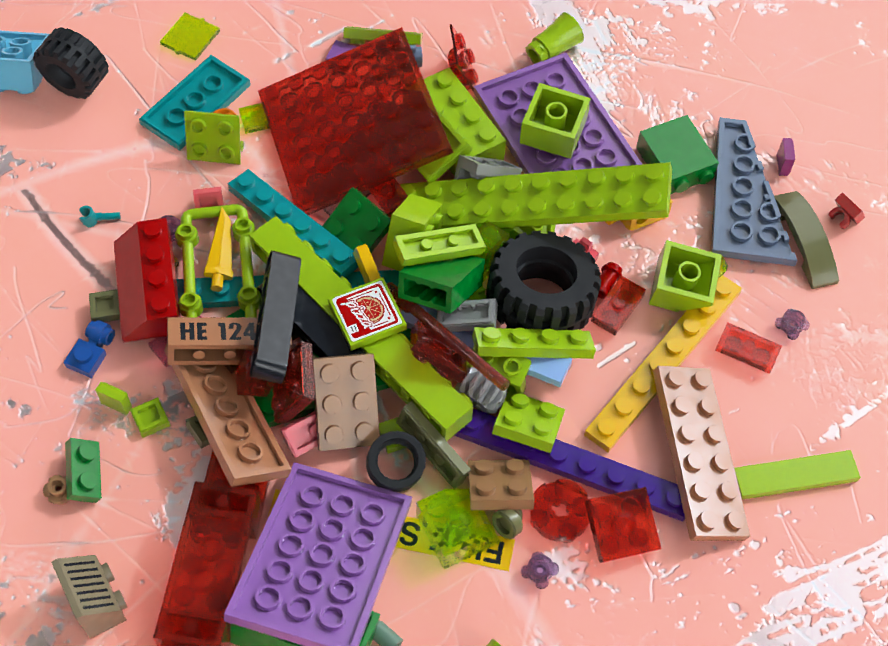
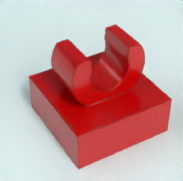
M843 192L834 200L838 207L833 208L829 212V217L832 220L839 214L845 216L844 220L839 224L841 229L847 228L851 220L858 225L865 218L863 211Z

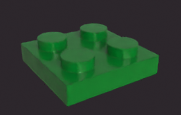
M352 187L322 227L353 251L356 247L366 244L372 253L388 233L391 218L358 189Z

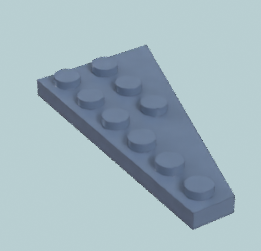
M720 117L717 128L716 159L719 164L715 173L711 252L721 254L722 257L795 266L798 260L795 252H792L790 248L789 235L783 229L780 220L781 214L769 181H766L764 177V167L756 155V145L747 121Z

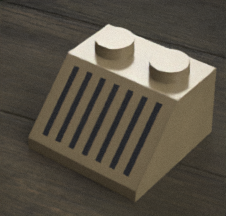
M96 555L58 558L51 561L74 616L90 639L127 621L122 610L128 606L121 591L117 590L114 592L110 585V582L115 580L107 562L101 565Z

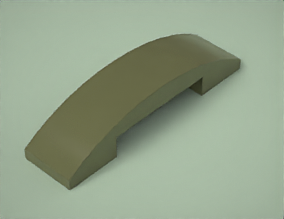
M798 191L775 195L774 197L781 214L780 220H786L804 259L801 267L811 289L838 284V270L829 240L811 205Z

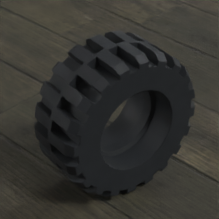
M532 231L530 235L522 233L517 235L515 240L511 238L504 242L503 246L497 249L491 261L486 289L487 299L496 298L498 322L501 325L505 323L507 325L506 328L583 329L588 324L589 318L592 317L601 287L600 269L595 264L593 256L590 252L586 253L585 247L579 242L575 244L572 242V238L565 235L560 237L556 235V232L548 231V234H543L541 231ZM532 278L545 279L557 284L564 291L552 294L542 293L529 288L522 281Z

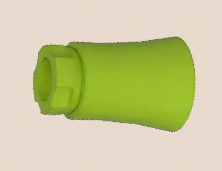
M563 12L550 26L532 39L531 43L525 47L526 53L532 62L536 64L560 55L566 50L583 43L584 34L577 20L569 13Z

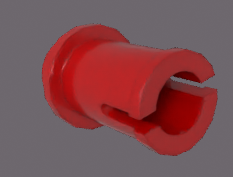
M608 262L601 268V287L598 298L607 299L616 281H620L622 278V268L614 262Z

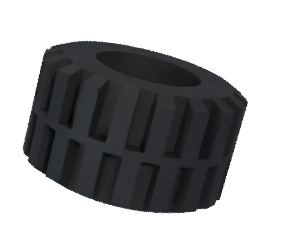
M63 27L55 28L34 52L33 56L36 68L47 82L60 92L77 99L89 97L109 71L106 58L97 46L82 34Z

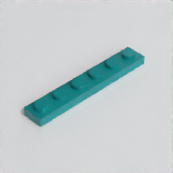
M249 169L227 183L228 189L233 195L267 222L275 216L283 223L288 222L295 230L296 235L302 241H308L313 247L315 254L320 259L325 258L339 277L343 276L346 278L358 268L352 249Z

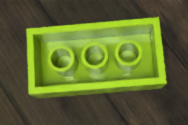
M446 68L404 88V107L422 92L472 147L464 156L504 160L506 139L450 68ZM458 161L449 168L454 177Z

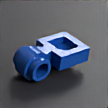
M100 320L96 322L91 321L88 324L85 336L88 337L89 341L87 342L79 338L63 362L66 368L91 379L107 355L102 346L110 345L115 336V330L112 329L111 325Z

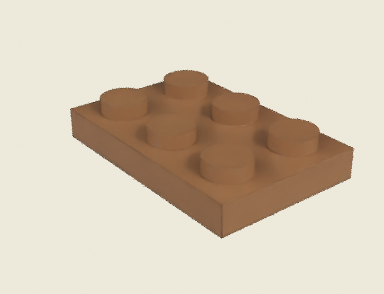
M365 353L311 358L318 450L328 451L371 446L380 436L374 354Z

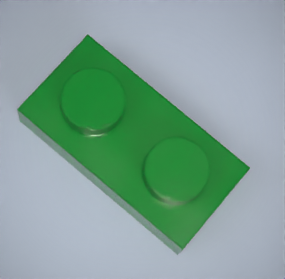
M69 438L65 442L67 500L97 503L102 499L99 442Z

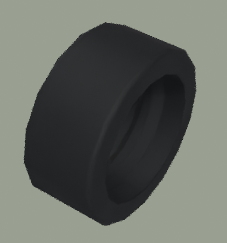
M391 431L379 436L372 443L366 457V469L370 479L376 486L395 492L405 491L415 485L426 467V455L422 444L414 436L403 431ZM391 444H401L407 447L414 458V467L411 473L400 480L385 477L378 467V456L381 450Z

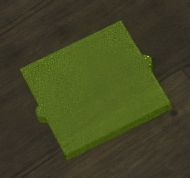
M184 12L160 40V45L175 51L176 55L182 54L196 61L219 34L220 27L206 22L204 18L199 19Z

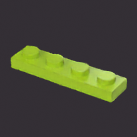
M474 327L472 334L477 356L594 359L596 352L590 331Z

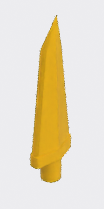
M222 206L203 274L206 277L212 278L211 290L215 292L222 291L223 280L233 279L231 220Z

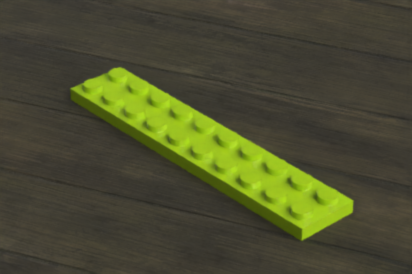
M670 162L493 176L485 177L482 180L467 178L434 181L432 183L398 184L392 214L411 193L442 203L440 214L444 215V219L440 229L476 224L478 230L669 217L672 166Z

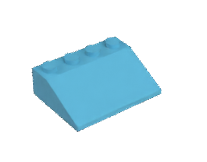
M0 30V92L11 90L17 91L19 94H29L36 90L42 82L43 76L36 68L33 56L34 52L49 34Z

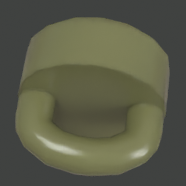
M497 510L492 515V523L495 530L504 538L513 539L523 530L522 510Z

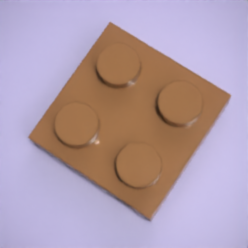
M468 460V466L471 469L468 474L470 510L534 509V493L529 460Z

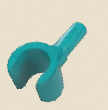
M88 205L82 206L79 209L82 216H85L80 217V221L89 228L94 227L98 221L121 219L120 212L95 213L92 207Z

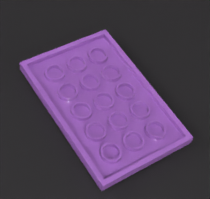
M566 52L474 86L476 98L492 123L506 139L508 149L520 168H522L524 174L642 165ZM539 83L591 98L588 117L571 159L519 143L522 121Z
M294 462L290 475L285 480L226 608L224 621L303 646H359L409 512L412 496Z

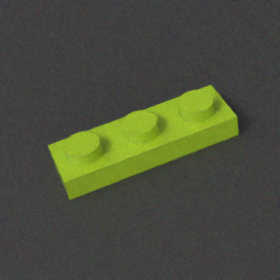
M352 26L344 27L343 38H349L352 44H365V40L375 41L376 46L379 41L401 43L402 45H421L423 33Z
M476 224L394 236L392 243L402 267L483 254L486 248Z

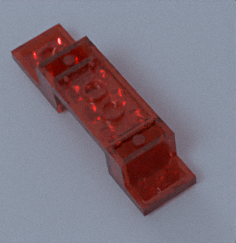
M213 450L204 482L195 481L153 635L157 646H231V623L224 621V613L238 585L249 539L257 538L270 481L231 487Z

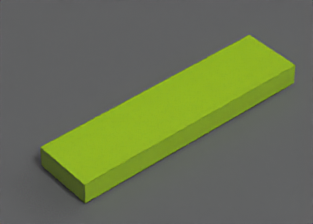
M851 450L734 468L742 500L858 482L861 478Z

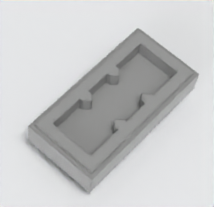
M496 298L464 301L451 314L437 310L435 327L437 332L473 331L474 327L496 328L498 307Z

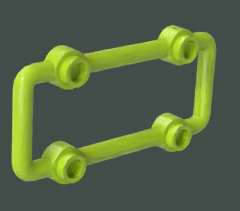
M239 204L222 205L228 216L237 215V219L232 225L234 239L239 242L243 287L238 292V304L245 311L246 318H257L261 294L254 287L249 237L255 231V226L248 218V212L244 206ZM221 206L193 208L185 211L181 216V225L175 231L177 245L182 248L184 294L179 299L178 305L181 315L186 318H197L203 312L201 297L196 294L193 249L199 243V235L197 229L192 225V220L219 217Z

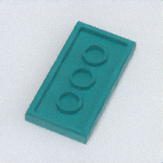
M210 55L139 118L140 125L180 151L186 146L184 111L213 113L218 109L227 108L251 86L250 79L213 55Z

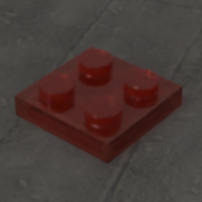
M417 320L411 328L410 350L413 356L424 364L429 362L435 366L437 372L445 379H454L461 383L468 375L466 353Z
M301 341L289 352L288 365L283 382L281 384L273 383L271 406L274 410L276 423H288L315 400L312 343Z
M646 487L584 501L599 563L662 549Z

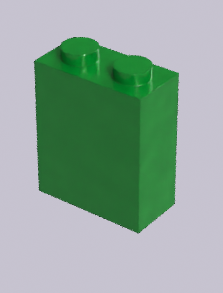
M688 115L642 130L639 133L636 148L646 164L671 163V194L682 193L689 187L706 184L714 179L719 162Z
M472 255L405 266L399 271L398 298L451 314L483 285L485 259Z

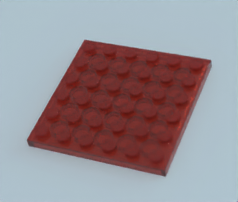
M402 27L258 90L294 205L307 215L341 202L352 187L360 192H364L454 153Z

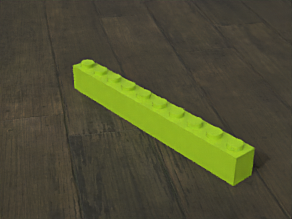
M277 216L249 235L252 251L265 264H267L271 250L301 258L298 286L337 323L328 304V297L352 289L349 281L343 276L339 277L325 258L320 259L315 254L313 247L308 241H302L296 235L293 227L288 222L283 223ZM397 333L361 347L366 353L374 354L375 373L406 404L412 401L446 441L472 421L473 404L469 397L462 392L459 394L452 387L451 381L444 373H438L423 353L418 354L411 347L410 341L404 334Z

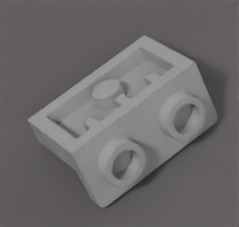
M459 155L454 180L467 178L482 180L485 177L517 175L522 173V168L504 160Z

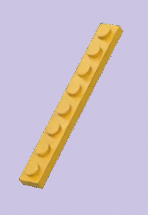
M719 273L713 305L687 310L588 426L584 436L609 453L658 394L653 370L657 366L680 367L740 295L742 287Z

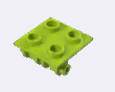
M184 111L187 160L241 165V152L244 149V141H240L239 115Z

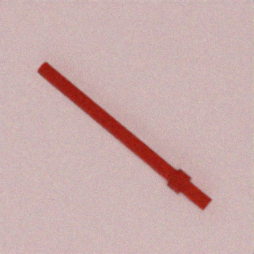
M392 282L387 283L400 309L405 313L410 312L501 391H505L509 387L510 381L419 304L398 298V287Z

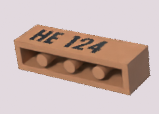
M167 317V365H251L258 318ZM291 337V342H290V350H289L288 364H290V358H291L292 337Z

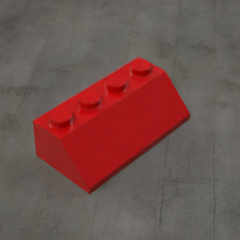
M167 218L139 221L114 241L123 343L167 336V317H181L178 305L179 298L172 236Z

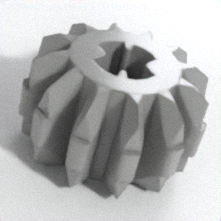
M476 367L466 368L464 373H461L458 383L455 386V390L459 394L462 392L469 397L474 408L487 414L496 413L503 405L507 395V388L499 379Z

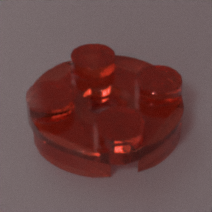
M556 479L555 482L540 485L534 492V509L529 510L530 524L539 534L549 540L563 543L573 542L586 531L591 521L593 510L592 504H590L587 498L588 494L579 484L567 479ZM563 504L566 506L565 511L569 514L557 516L552 507H559Z

